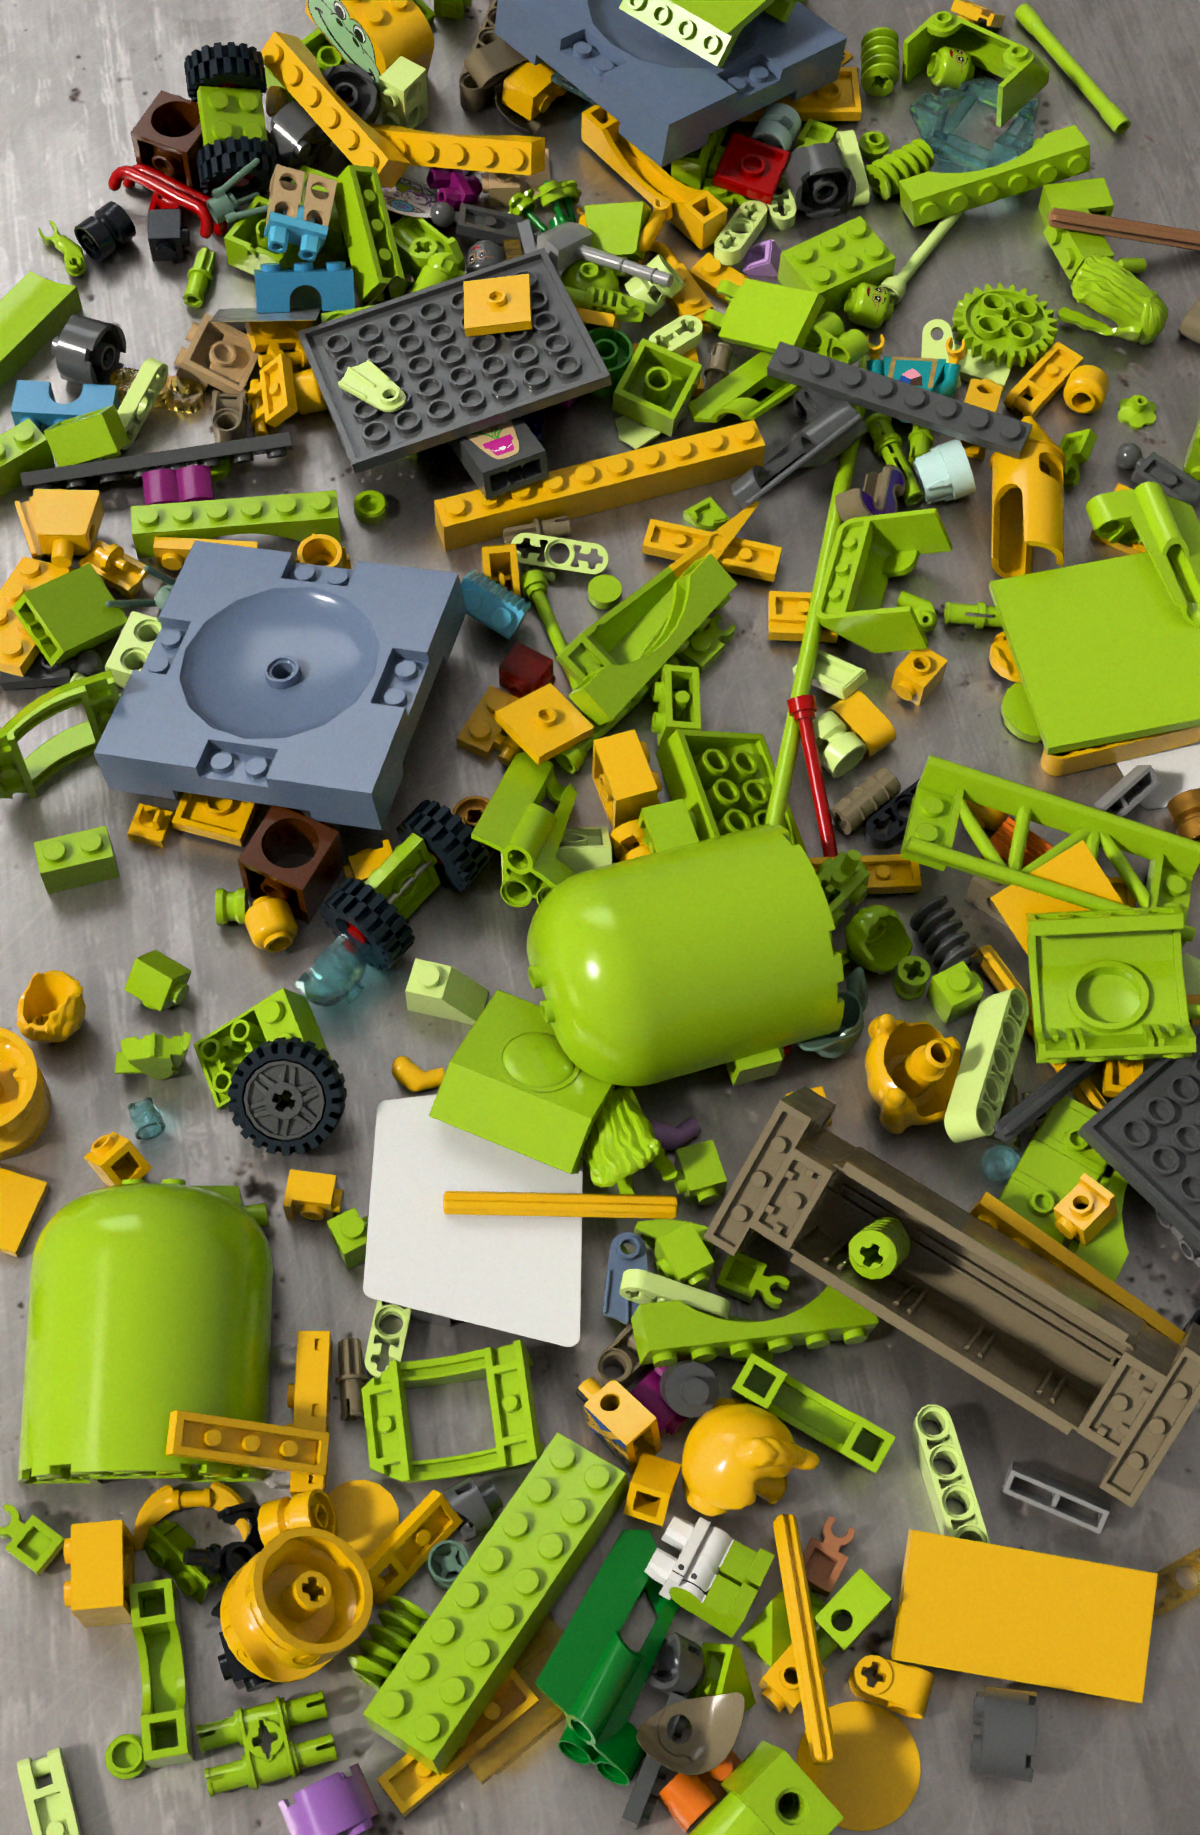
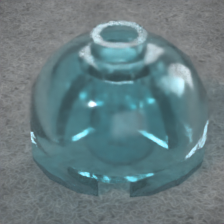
M343 933L318 956L308 970L309 973L304 972L293 986L305 999L319 1006H335L343 999L350 1004L365 988L360 983L366 973L364 954L358 945L348 935Z

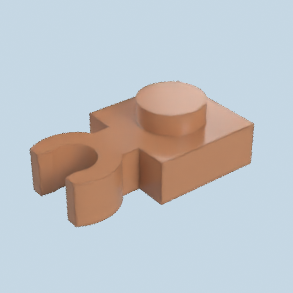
M830 1516L822 1527L821 1538L823 1542L811 1537L803 1552L808 1587L827 1598L849 1558L838 1551L845 1549L851 1543L855 1534V1529L850 1527L844 1537H836L831 1530L836 1519L833 1516Z

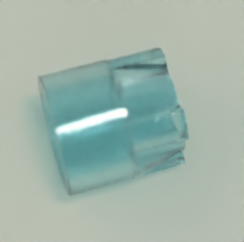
M146 1097L144 1100L128 1105L130 1123L137 1139H152L165 1130V1124L160 1111L155 1106L151 1097Z

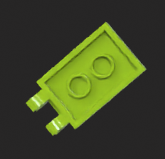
M745 278L742 286L727 280H721L716 292L726 295L724 300L730 302L726 312L722 314L708 308L702 321L712 324L711 329L719 332L718 337L727 343L775 353L780 341L803 348L825 302V298L817 292Z

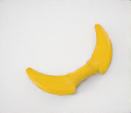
M214 1481L210 1487H205L204 1490L193 1491L174 1490L171 1485H165L145 1501L138 1513L134 1526L135 1549L141 1551L144 1547L149 1528L152 1525L155 1526L173 1511H179L181 1508L205 1507V1509L213 1508L220 1512L226 1507L245 1502L232 1488L217 1481ZM238 1519L234 1525L240 1531L245 1542L250 1525L245 1519Z

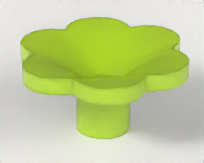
M1136 394L1131 398H1123L1119 401L1118 409L1120 411L1117 417L1120 422L1128 423L1135 430L1142 429L1144 425L1152 426L1155 423L1156 404L1152 401H1147L1146 397Z

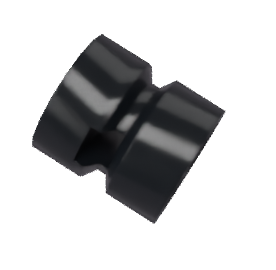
M113 201L103 205L95 211L94 217L86 218L75 226L74 229L75 236L83 250L98 262L111 255L116 246H123L136 235L135 226L129 215L120 205Z

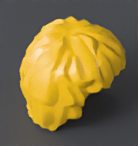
M63 971L36 972L19 998L17 1005L16 1025L21 1034L31 1041L60 1043L79 1030L86 1010L82 995L84 987L80 986V981L75 980L74 977L69 976L68 973Z

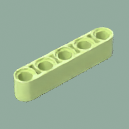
M1012 988L985 996L979 1002L944 1118L947 1135L955 1143L990 1136L995 1132L993 1125L999 1120L1029 1016L1030 1009L1027 997L1019 988Z
M936 1404L926 1405L917 1413L910 1433L940 1534L990 1543L952 1418L949 1412L942 1406ZM925 1420L934 1421L938 1424L941 1433L938 1435L928 1434L922 1428L921 1422ZM936 1459L946 1460L951 1464L953 1473L948 1475L939 1473L935 1469L933 1461ZM954 1498L962 1502L965 1507V1513L962 1515L951 1513L946 1506V1500Z

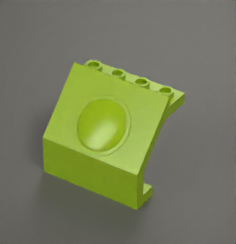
M622 0L619 9L710 63L722 68L741 30L749 22L765 11L780 21L787 23L798 0Z
M1179 906L1026 914L1028 968L1036 1063L1058 1064L1081 1061L1101 1062L1105 1060L1192 1057V1052H1196V1036L1190 1026L1181 943V929H1184V914Z
M497 989L451 1058L429 1116L566 1173L579 1174L584 1161L581 1158V1154L591 1128L615 1085L592 1077L569 1059L560 1046L551 1023H545L539 1005Z

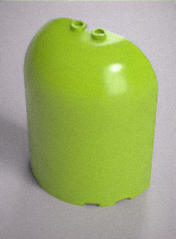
M770 823L577 873L556 885L544 897L534 913L528 930L527 955L530 967L527 969L528 977L533 989L541 988L544 992L546 1000L540 1001V1009L545 1023H551L560 1046L576 1066L592 1077L610 1084L633 1087L650 1085L837 1032L841 1026L844 1012V1000L838 998V982L844 981L841 954L832 949L833 939L831 931L836 929L825 893L805 851L800 844L791 845L789 831L779 824L770 826Z
M142 1179L122 1180V1185L100 1188L75 1198L52 1216L38 1237L31 1261L18 1484H102V1480L180 1479L184 1483H213L214 1481L267 1482V1469L166 1455L170 1412L180 1410L268 1424L273 1261L271 1249L262 1228L241 1205L219 1193L187 1186L186 1181L183 1179H163L162 1183H146Z

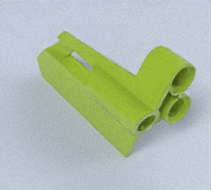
M826 311L816 318L802 349L853 365L868 353L869 342L866 336L857 329H850L845 332L840 317L836 313ZM761 351L688 403L687 409L694 422L716 423L729 413L738 415L742 421L754 420L802 387L768 376L767 367L774 353ZM763 388L773 391L772 394L761 402L751 399L753 395Z
M1144 482L1136 486L1135 489L1103 493L1091 498L1086 503L1085 509L1095 534L1108 539L1113 544L1115 542L1126 545L1136 542L1138 544L1143 543L1174 605L1179 607L1183 618L1189 624L1200 628V523L1193 507L1181 500L1166 496L1163 487L1156 482ZM1167 552L1170 555L1172 563L1175 567V570L1178 574V577L1180 579V582L1183 586V589L1186 593L1189 602L1186 601L1183 595L1181 587L1176 579V576L1168 560Z
M526 752L516 753L471 833V839L484 843L503 853V883L500 888V894L502 899L513 907L527 906L532 898H536L538 905H540L544 897L556 885L575 875L569 867L555 857L578 792L570 783L568 786H563L557 781L554 775V765L549 760L537 765ZM546 794L554 803L558 804L554 815L540 806Z

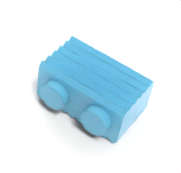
M477 569L472 570L461 582L466 614L510 640L530 610L531 602H525V598L520 599L519 594L514 595L513 591L507 590V587L502 588L501 583L496 584L495 580L490 581L489 576L484 577L483 573L478 574Z

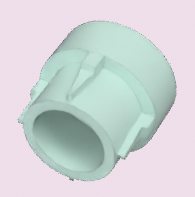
M959 439L937 445L930 449V452L916 457L915 461H913L919 486L924 492V499L928 504L945 500V502L952 499L956 500L976 493L972 470Z

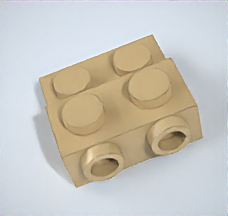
M545 149V170L532 176L494 172L482 174V193H489V206H509L508 203L513 195L518 192L525 193L528 189L535 191L534 196L540 194L538 187L543 185L545 181H551L549 149ZM540 199L535 201L537 205H542Z
M205 313L200 325L193 322L185 339L191 342L188 349L182 346L174 361V365L179 367L175 376L205 391L208 385H211L227 394H240L261 352L253 353L246 333L224 322L209 323L213 317Z

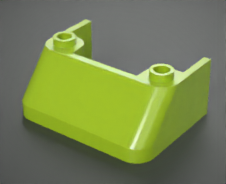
M940 11L932 15L903 41L902 81L905 83L911 81L928 65L932 53L937 52L943 46L967 51L970 54L971 63L975 66L1004 78L998 85L996 126L1000 128L1049 82V66L1029 48L947 11Z
M937 508L854 517L846 520L838 527L815 606V614L823 627L872 653L928 649L929 643L912 606L881 609L889 577L909 574L916 567L919 555L952 551L953 545Z

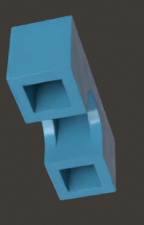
M297 262L293 263L294 268L281 269L280 263L261 264V269H254L257 313L290 312L289 301L291 293L302 285H309L318 290L322 311L355 308L354 272L352 267H346V262H326V268H313V263Z
M17 380L11 415L15 426L29 418L44 434L43 431L56 422L111 405H115L118 410L121 403L116 385L83 384L81 395L77 400L67 404H60L55 401L50 382Z

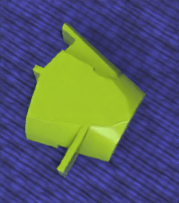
M184 1031L183 1036L173 1035L169 1039L166 1035L152 1032L150 1035H144L142 1039L134 1036L120 1040L122 1052H116L115 1074H146L150 1078L158 1080L173 1077L183 1067L192 1034Z

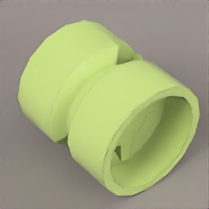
M660 254L645 266L658 268L660 271L672 274L674 280L671 287L668 288L656 283L651 284L650 281L635 276L624 284L630 296L645 301V313L650 317L665 305L664 299L666 297L674 298L686 287L679 274Z
M833 711L823 713L813 721L821 766L833 778L844 776L861 761L867 751V746L854 732H846V724Z

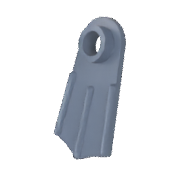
M631 1232L621 1233L611 1242L602 1310L604 1316L616 1319L626 1325L631 1324V1317L639 1304L626 1300L620 1295L619 1291L623 1272L628 1269L648 1271L646 1245L640 1236ZM625 1243H630L636 1250L632 1254H625L622 1252L621 1246Z

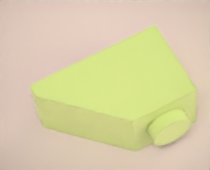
M415 958L405 990L407 1010L470 1025L475 1024L485 1009L489 996V990L454 967Z

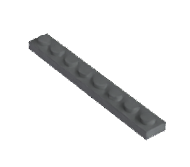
M781 341L767 367L768 376L848 401L849 403L1020 459L1032 431V424Z
M290 432L29 471L20 473L22 486L27 490L53 489V486L65 484L67 489L86 487V481L100 479V484L116 483L120 481V476L133 474L134 479H142L143 473L155 469L177 470L198 463L214 468L221 466L220 460L233 459L235 464L254 461V455L267 454V458L287 456L286 450H293V443Z

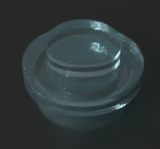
M994 1145L988 1148L982 1157V1170L992 1181L1008 1182L1020 1158L1011 1147Z

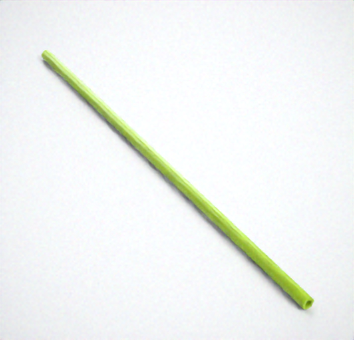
M866 354L859 359L858 367L867 370V361L870 360V356ZM850 403L856 412L861 415V419L864 422L866 408ZM860 439L841 453L839 457L790 699L801 695H809L823 627L815 614V606L837 529L843 523L835 507V496L850 490ZM789 711L787 712L765 824L770 823V826L776 824L783 826L801 737L798 722H794V718L789 716Z

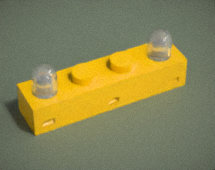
M298 1331L297 1344H280L275 1346L270 1353V1360L275 1367L280 1369H296L295 1383H288L287 1407L294 1408L293 1423H286L288 1427L329 1433L333 1341L330 1331ZM328 1456L326 1475L312 1476L266 1469L263 1476L264 1482L272 1489H290L291 1497L317 1488L327 1494Z

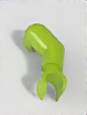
M49 220L54 234L51 237H46L39 228V234L43 243L48 246L55 245V248L64 254L65 269L69 275L73 277L82 276L86 272L83 249L67 236H61L56 224Z

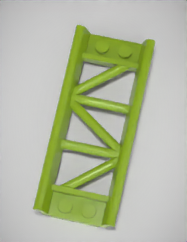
M933 755L928 756L912 799L900 852L901 858L944 871L946 866L1006 886L1013 884L1090 910L1132 908L1029 874L1083 840L1096 861L1099 847H1101L1141 908L1180 907L1184 914V929H1181L1182 948L1187 941L1192 942L1196 934V928L1187 925L1192 880L1200 864V842ZM964 800L1015 816L1016 822L1007 866ZM958 819L984 859L952 849ZM1030 821L1071 834L1022 869ZM1121 851L1150 860L1146 888Z

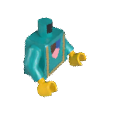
M880 334V345L874 347L869 344V351L867 353L870 356V360L867 361L868 371L950 398L955 394L961 369L958 362L964 359L967 354L964 339H962V345L958 350H952V337L947 339L945 347L949 363H946V359L884 356L883 360H880V355L884 351V336ZM898 419L899 421H901V422H903V423H909V422H906V421H903V420Z

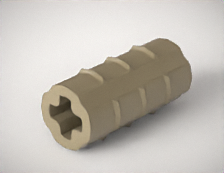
M879 768L871 776H867L864 782L854 787L853 791L842 797L830 809L833 825L846 835H850L859 826H863L870 816L900 793L901 785L897 777L886 768Z

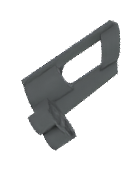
M802 387L793 396V403L795 405L793 410L808 424L798 431L797 437L765 465L762 467L759 465L753 466L735 480L731 485L733 497L745 509L795 469L823 465L834 460L868 433L867 426L861 419V415L856 412L848 401ZM804 452H807L800 459H798L791 466H789L782 473H780L777 477L771 480L768 484H766L764 487L762 486L765 482H767L770 478H772L779 471L785 468L788 464L794 461L797 457H799Z

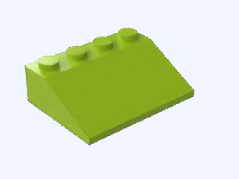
M676 729L655 753L671 800L683 799L687 810H691L694 813L697 822L696 834L699 841L765 824L776 768L763 734ZM787 802L783 827L790 833L791 845L800 844L807 854L790 805Z

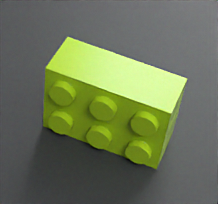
M858 216L782 251L777 279L783 286L820 293L825 298V302L817 316L819 317L826 311L833 312L844 307L846 296L851 287L856 288L862 282L880 286L885 278L893 276L896 257L865 220Z

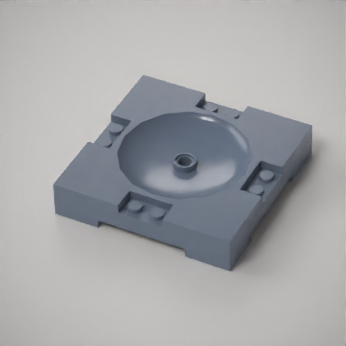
M498 0L494 33L532 64L537 65L541 62H546L620 122L619 134L660 167L707 145L709 134L787 95L796 101L836 81L847 42V37L797 1L787 23L780 21L765 11L749 22L741 30L723 67L720 68L619 9L622 0Z
M195 540L159 615L162 627L141 671H132L94 751L95 758L109 790L175 800L179 792L306 810L310 811L311 817L315 821L382 831L404 775L402 762L440 664H447L467 612L459 574L358 561L354 570L297 563L294 561L292 552Z

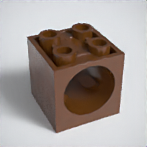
M161 90L131 131L137 164L151 166L200 192L196 156L200 149H204L198 103Z
M272 806L237 860L243 887L247 888L249 897L256 900L262 896H271L286 900L291 907L294 917L310 924L342 872V866H344L340 833L332 824L310 819L299 809ZM301 853L313 857L306 864L295 868H282L274 865L279 859L290 854Z

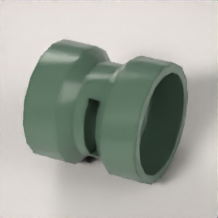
M453 1540L441 1541L434 1545L429 1552L427 1561L430 1578L434 1585L442 1590L448 1591L469 1560L467 1550L459 1542Z

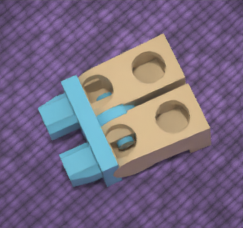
M276 164L270 180V196L264 237H268V249L277 253H285L288 243L298 245V256L303 260L313 262L318 251H321L327 237L337 181L309 173L303 187L304 171ZM282 177H290L296 182V184L282 181L280 179ZM319 185L324 187L327 193L311 188Z

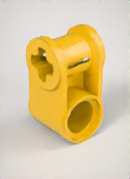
M868 1655L863 1657L851 1669L848 1676V1684L853 1694L861 1700L886 1707L897 1714L909 1718L924 1719L935 1675L916 1666L901 1664L878 1655ZM868 1669H872L874 1671L873 1678L879 1680L872 1687L867 1685V1677L861 1675Z

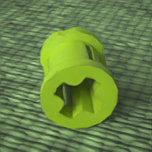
M912 955L903 958L899 962L897 975L893 981V988L896 995L902 1000L912 1001L920 999L925 993L926 982L929 980L931 973L930 966L926 960Z

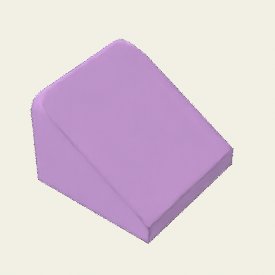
M773 239L753 244L743 258V274L778 277L780 254L782 251Z

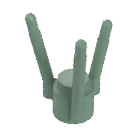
M259 158L253 159L222 186L212 190L214 197L206 200V204L216 224L224 221L230 224L238 219L267 213L268 205L240 211L239 207L253 201L257 195L260 196L259 192L237 200L231 192L225 193L260 163Z
M145 565L144 570L168 585L161 587L156 592L154 599L106 601L105 606L108 608L159 607L162 611L177 578H172L156 568Z

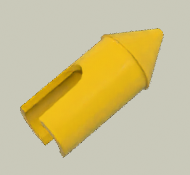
M1025 416L1021 420L1032 424V431L1020 459L996 451L990 458V469L992 471L991 565L993 570L1003 578L1032 573L1033 546L1050 550L1056 556V564L1061 567L1064 565V468L1066 457L1063 451L1031 416Z

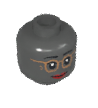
M490 240L476 242L467 250L465 255L466 274L506 261L504 249Z

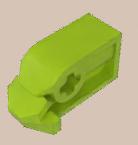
M404 216L391 224L402 269L406 273L411 274L415 280H417L423 266L427 265L429 258L434 253L454 261L460 267L459 271L465 270L464 256L457 240L453 236L448 239L426 220L418 217Z

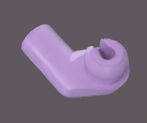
M693 1117L688 1118L676 1127L657 1120H649L653 1126L655 1138L661 1142L663 1149L669 1151L680 1148L702 1132L699 1124Z

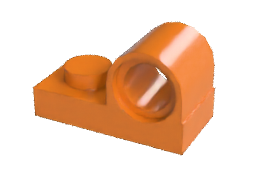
M731 1750L727 1758L717 1768L706 1773L697 1775L678 1773L660 1791L657 1800L686 1833L727 1794L720 1784L742 1761Z

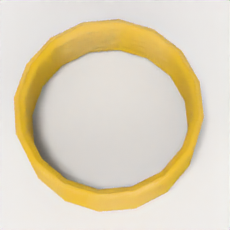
M270 86L266 95V112L269 117H274L279 108L281 109L286 103L285 91L280 86Z

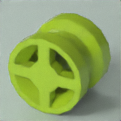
M217 888L215 891L217 925H226L228 921H237L239 924H245V913L249 909L247 888H238L235 892H227L224 888Z

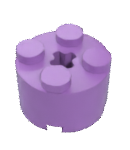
M359 1763L349 1767L352 1776L348 1778L345 1777L343 1772H337L292 1794L296 1803L291 1806L288 1799L278 1802L290 1835H338L344 1831H347L348 1835H359L376 1826L373 1817L380 1813Z

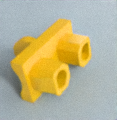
M100 539L95 543L91 552L78 562L79 568L90 563L106 584L119 590L122 595L129 599L134 598L141 590L143 580L149 575L144 570L145 564L125 554L121 546L117 544L109 545Z

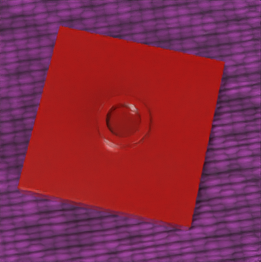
M733 132L713 176L712 185L771 205L792 152Z

